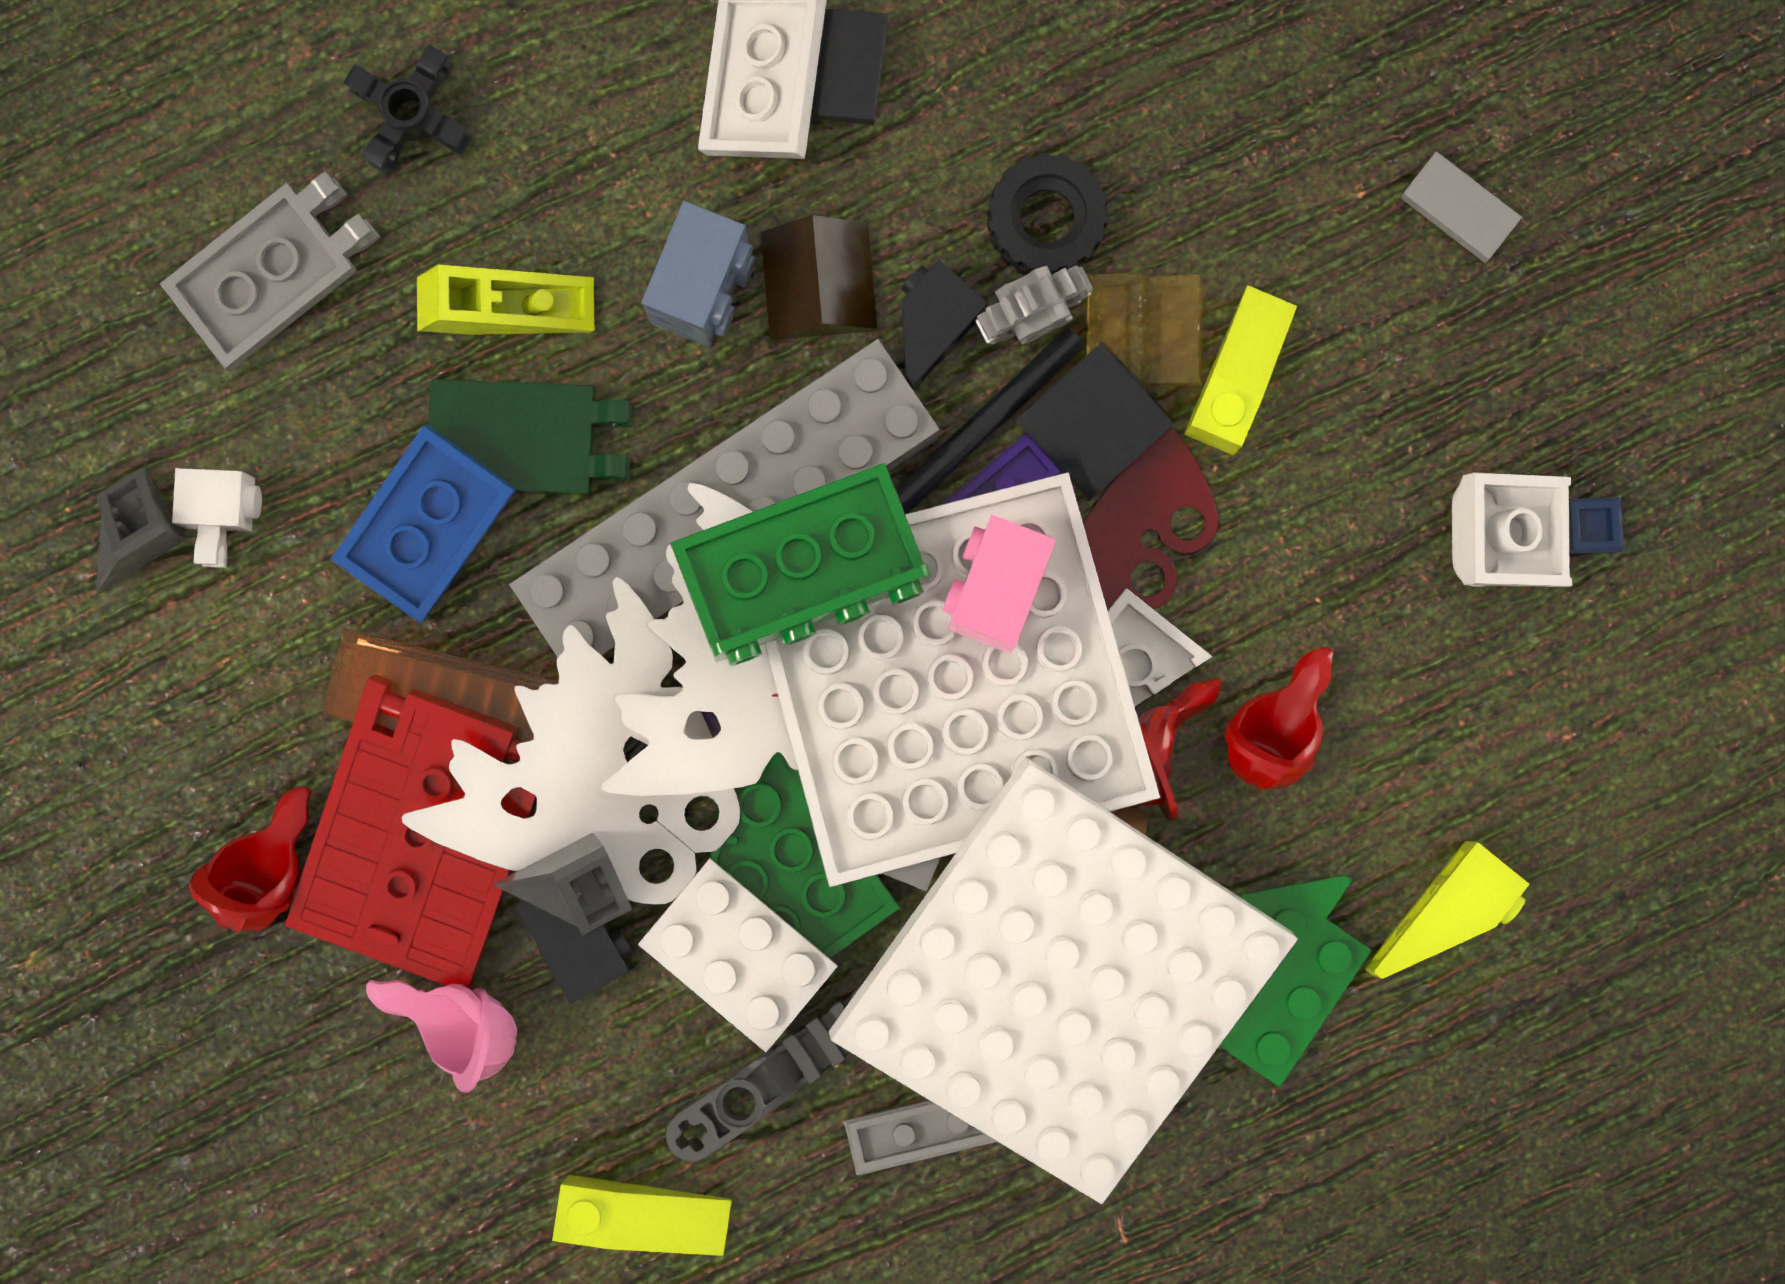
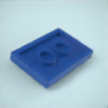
M424 425L330 560L421 624L428 618L515 494L517 488L429 425Z

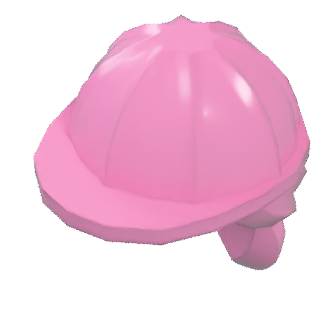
M372 979L366 985L367 995L378 1009L388 1014L409 1017L416 1023L433 1063L445 1072L452 1074L456 1088L461 1092L469 1093L475 1088L478 1081L488 1079L498 1073L514 1054V1048L517 1043L515 1021L499 1001L489 996L485 989L476 988L470 990L461 984H449L426 992L424 989L417 990L401 980L379 982Z

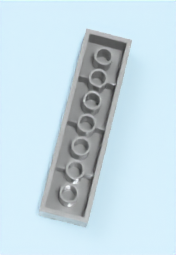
M877 339L509 585L557 657L564 651L563 632L569 625H572L593 649L608 660L614 656L615 641L607 623L606 614L618 608L612 581L616 577L622 579L634 590L654 619L667 618L668 612L673 607L684 603L681 594L672 583L674 568L667 561L666 550L671 545L670 542L703 530L697 524L696 519L703 514L704 509L688 492L687 489L690 483L714 489L734 499L751 511H756L885 463L888 472H890L938 440L940 429L879 339Z

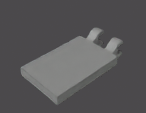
M326 171L317 176L299 193L296 192L293 186L285 183L160 283L225 369L233 371L356 273L357 269L348 258L367 249L380 238L367 219L364 220L359 214L348 220L337 232L330 236L316 215L333 208L344 200L348 194L334 177L331 178Z

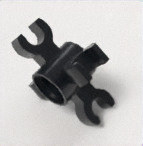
M428 45L422 53L411 79H398L389 84L379 80L363 68L355 64L353 65L343 82L344 85L350 88L349 91L353 95L377 106L385 119L380 131L371 139L362 156L369 161L368 164L388 175L394 168L405 142L419 141L427 136L462 156L472 136L467 134V128L437 113L435 106L431 102L436 90L444 83L452 70L453 64L447 61L448 55ZM410 100L420 102V110L414 118L406 121L396 119V113L401 104Z

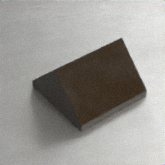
M811 215L760 232L770 340L877 331L868 222Z

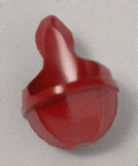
M1321 647L1303 655L1294 668L1291 682L1285 688L1259 694L1246 701L1237 711L1236 715L1227 722L1224 736L1227 742L1230 767L1235 775L1245 781L1247 785H1252L1260 790L1282 789L1293 785L1306 772L1313 769L1315 755L1320 749L1324 732L1316 704L1319 696L1331 682V664L1334 655L1331 648Z
M1215 677L1209 681L1193 683L1186 687L1176 699H1171L1169 704L1149 709L1138 718L1160 798L1137 805H1158L1165 818L1169 821H1173L1178 817L1176 802L1168 782L1172 767L1176 732L1179 725L1185 720L1203 711L1217 700L1222 687V682L1219 678Z
M297 787L283 794L277 801L271 823L266 829L240 836L223 845L209 863L204 864L194 872L188 886L192 898L205 908L206 912L211 915L220 927L231 929L236 933L242 931H261L268 927L281 912L286 911L292 904L294 898L293 890L299 882L300 868L294 845L298 841V835L309 821L308 803L312 793L309 787Z

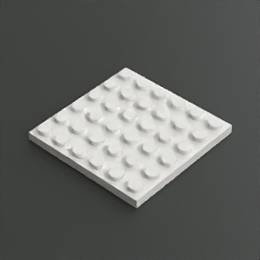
M1069 473L905 514L924 564H928L932 574L929 582L922 584L923 594L896 605L891 604L889 597L869 604L870 614L844 625H838L836 618L814 625L815 635L791 645L784 646L782 638L765 644L829 887L957 853L1024 757L1109 812L1160 798ZM991 514L1056 539L1017 645L1011 654L947 630L952 614L942 611L954 579L965 582L972 566V561L962 557L974 526L985 530Z
M1024 757L828 1032L831 1041L1100 1204H1103L1298 938L1291 930Z

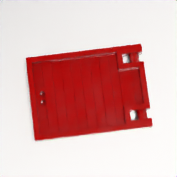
M374 674L367 679L285 926L446 986L449 984H461L470 989L505 891L492 884L510 876L512 870L475 859L440 845L402 823V816L405 813L464 798L465 792L449 769V763L454 757L451 744L453 739L465 741L505 764L507 759L516 763L520 761L516 745L524 741L515 738L519 727L416 689L411 690L405 698L389 692L392 680ZM382 713L399 719L395 730L379 725ZM516 787L511 789L502 798L500 804L507 813L526 819L532 816L537 798L536 795L522 787Z

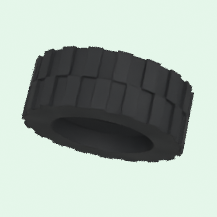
M1039 153L1037 157L1029 158L1027 156L1020 159L1016 166L1013 168L1010 166L1003 173L1000 182H996L992 190L987 217V229L991 234L990 241L994 250L997 249L1001 254L1000 259L1007 266L1010 264L1016 268V272L1025 276L1043 266L1048 267L1051 275L1064 268L1068 270L1075 265L1084 267L1085 262L1088 259L1091 260L1103 239L1108 223V213H1106L1108 201L1106 194L1102 193L1100 189L1101 182L1096 175L1092 176L1087 171V166L1080 161L1076 163L1070 160V156L1063 154L1052 156L1049 153ZM1040 191H1054L1064 196L1071 204L1074 212V223L1070 232L1061 240L1052 243L1039 242L1031 238L1023 229L1020 219L1021 209L1025 201L1033 194Z

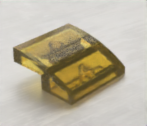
M1141 272L1088 275L1093 291L1088 296L1087 355L1103 341L1143 386H1202L1203 278L1200 275L1145 277Z

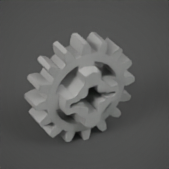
M1075 265L1068 270L1064 268L1051 275L1047 266H1043L999 288L995 293L1000 302L987 307L986 311L979 314L975 321L986 344L991 343L993 345L1002 340L1007 341L1016 335L1021 344H1026L1070 322L1073 317L1068 308L1080 304L1082 299L1091 295L1093 288L1082 266L1078 267V265Z

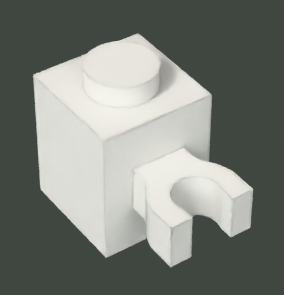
M175 468L172 523L186 529H198L194 549L195 564H202L203 567L226 568V532H252L253 518L258 519L261 513L262 494L260 487L255 486L254 477L242 471Z

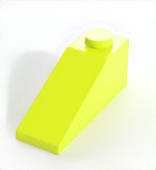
M436 265L417 277V331L466 335L591 333L595 331L594 277Z
M1249 285L1246 286L1184 435L1231 455H1234L1242 447L1266 391L1296 311V305Z
M1465 841L1363 969L1372 976L1383 979L1495 928L1499 922L1504 925L1508 924L1524 906L1526 900L1521 895L1530 884L1480 843Z
M568 1175L560 1186L552 1241L613 1250L723 1256L732 1199Z

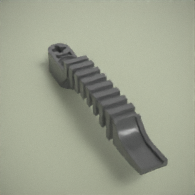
M861 986L856 988L852 993L853 995L846 1000L842 998L831 1005L829 1011L821 1015L819 1013L810 1019L806 1027L800 1031L797 1028L788 1034L777 1047L775 1044L772 1045L767 1052L763 1051L753 1061L685 1105L670 1121L666 1131V1141L670 1151L677 1158L684 1161H698L707 1157L764 1118L799 1091L804 1083L808 1081L811 1084L820 1078L825 1067L830 1064L835 1067L844 1061L849 1051L831 1041L828 1031ZM735 1087L748 1089L755 1098V1109L747 1114L735 1112L728 1104V1091ZM688 1122L692 1126L702 1123L706 1127L707 1131L701 1138L702 1142L697 1137L690 1140L684 1137L683 1132L688 1127Z

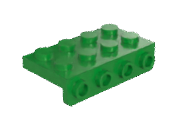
M885 463L670 542L715 663L728 659L730 666L739 665L763 654L760 646L782 638L784 646L810 638L816 634L814 625L832 618H836L838 625H844L870 614L869 604L889 597L891 604L896 605L918 597L924 593L922 584L928 583L932 576L928 564H924Z

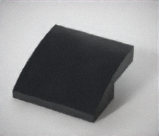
M825 9L810 124L821 125L823 119L874 126L888 14Z
M1103 341L1016 420L1063 473H1069L1071 482L1088 501L1125 470L1176 422Z

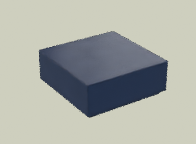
M1621 497L1569 499V555L1608 554L1624 551Z

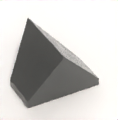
M143 467L96 495L101 512L95 596L188 539L181 526L172 523L173 513Z
M594 833L492 884L578 927L582 936L632 910L604 846Z

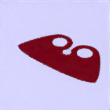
M1171 428L1114 479L1083 522L1107 610L1126 588L1152 609L1163 606L1176 588L1177 572L1174 563L1159 549L1146 548L1141 542L1143 532L1150 529L1155 530L1160 535L1161 542L1170 549L1180 553H1194L1204 548L1213 539L1218 529V513L1207 481L1186 443ZM1184 506L1198 509L1205 520L1202 534L1191 541L1177 538L1170 527V519L1173 513L1178 508ZM1142 562L1157 564L1165 575L1164 586L1155 595L1143 596L1138 594L1131 585L1130 575L1132 570Z

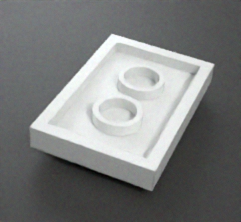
M827 0L718 1L698 144L699 151L707 156L805 159Z
M712 858L706 862L638 944L765 1052L770 1049L838 967L836 962Z

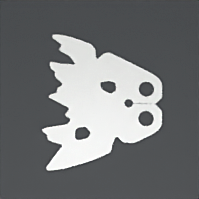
M695 483L688 485V492L704 509L703 514L696 519L697 524L703 530L753 512L734 499L714 489ZM669 545L666 550V557L669 564L674 568L672 583L681 594L684 603L673 607L668 612L667 618L648 621L646 625L673 650L685 658L686 663L673 674L674 678L682 684L683 689L675 696L663 697L623 693L613 697L617 706L622 710V724L648 739L649 745L602 784L603 791L617 795L645 797L698 794L744 787L757 783L765 766L777 752L782 753L792 769L798 770L779 697H772L773 694L778 693L765 644L760 646L762 655L745 663L730 666L728 659L715 663L671 545ZM695 711L713 712L718 718L721 731L714 738L690 739L684 733L688 716Z
M616 577L612 581L618 608L606 614V620L615 641L614 663L609 664L600 653L585 641L574 626L569 625L564 630L562 636L564 651L557 659L559 683L556 685L543 684L538 690H531L524 686H515L514 688L534 734L533 740L516 745L520 761L507 765L465 741L453 739L451 744L454 757L449 763V769L465 792L464 798L405 813L402 816V823L440 845L516 872L594 833L604 846L628 900L646 904H666L677 898L696 874L695 853L716 851L734 832L740 820V807L734 789L698 794L645 797L617 795L603 791L602 784L627 763L623 749L628 738L632 736L649 745L648 739L622 724V710L617 706L613 697L623 693L663 697L675 696L683 689L681 687H661L662 680L672 669V650L667 643L647 627L646 623L654 620L640 597L626 582ZM701 711L691 713L687 718L684 728L685 735L694 740L712 738ZM522 787L536 795V813L534 816L526 819L509 814L502 809L500 804L502 798L511 789ZM698 796H708L714 799L720 811L716 824L704 831L691 828L684 816L688 802ZM648 804L656 806L659 813L657 821L651 824H646L639 818L641 808ZM653 849L665 850L672 856L674 861L672 875L665 882L659 884L649 883L644 880L639 871V863L642 856Z

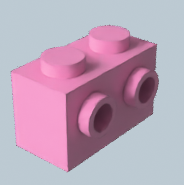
M992 514L985 530L974 526L962 557L972 561V566L965 582L954 579L942 610L952 614L947 630L1011 654L1017 645L1056 539Z

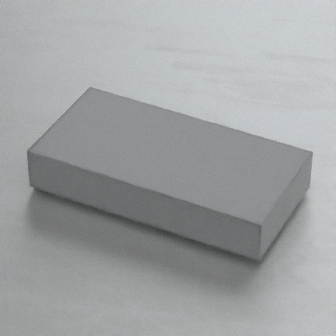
M1437 151L1400 197L1484 263L1492 257L1522 218Z

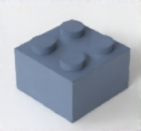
M683 200L641 301V305L652 325L711 348L716 335L725 337L736 307L731 306L732 295L737 285L743 288L747 285L756 261V257L751 255L753 245L750 244L746 225Z

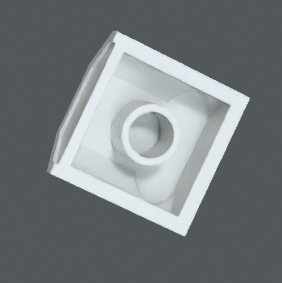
M1491 473L1463 475L1452 499V561L1454 570L1463 584L1473 587L1572 586V578H1570L1569 486L1571 485V477Z

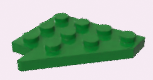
M777 752L772 756L756 784L734 788L740 807L739 824L722 846L716 851H712L711 858L828 957L832 958L900 909V906L878 875L829 887L799 772L789 766L782 753Z
M1346 875L1236 894L1291 930L1298 938L1219 1045L1278 1087H1281L1372 951L1326 919L1352 881Z

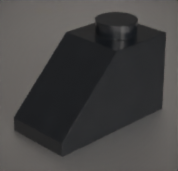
M940 260L930 270L926 269L923 265L920 266L901 288L906 294L902 299L905 379L913 391L923 383L977 324L975 321L977 316L985 312L988 305L982 297Z
M526 901L516 906L569 1004L574 1003L634 968L629 958L634 956L636 952L620 925L612 929L609 922L582 936L578 927Z

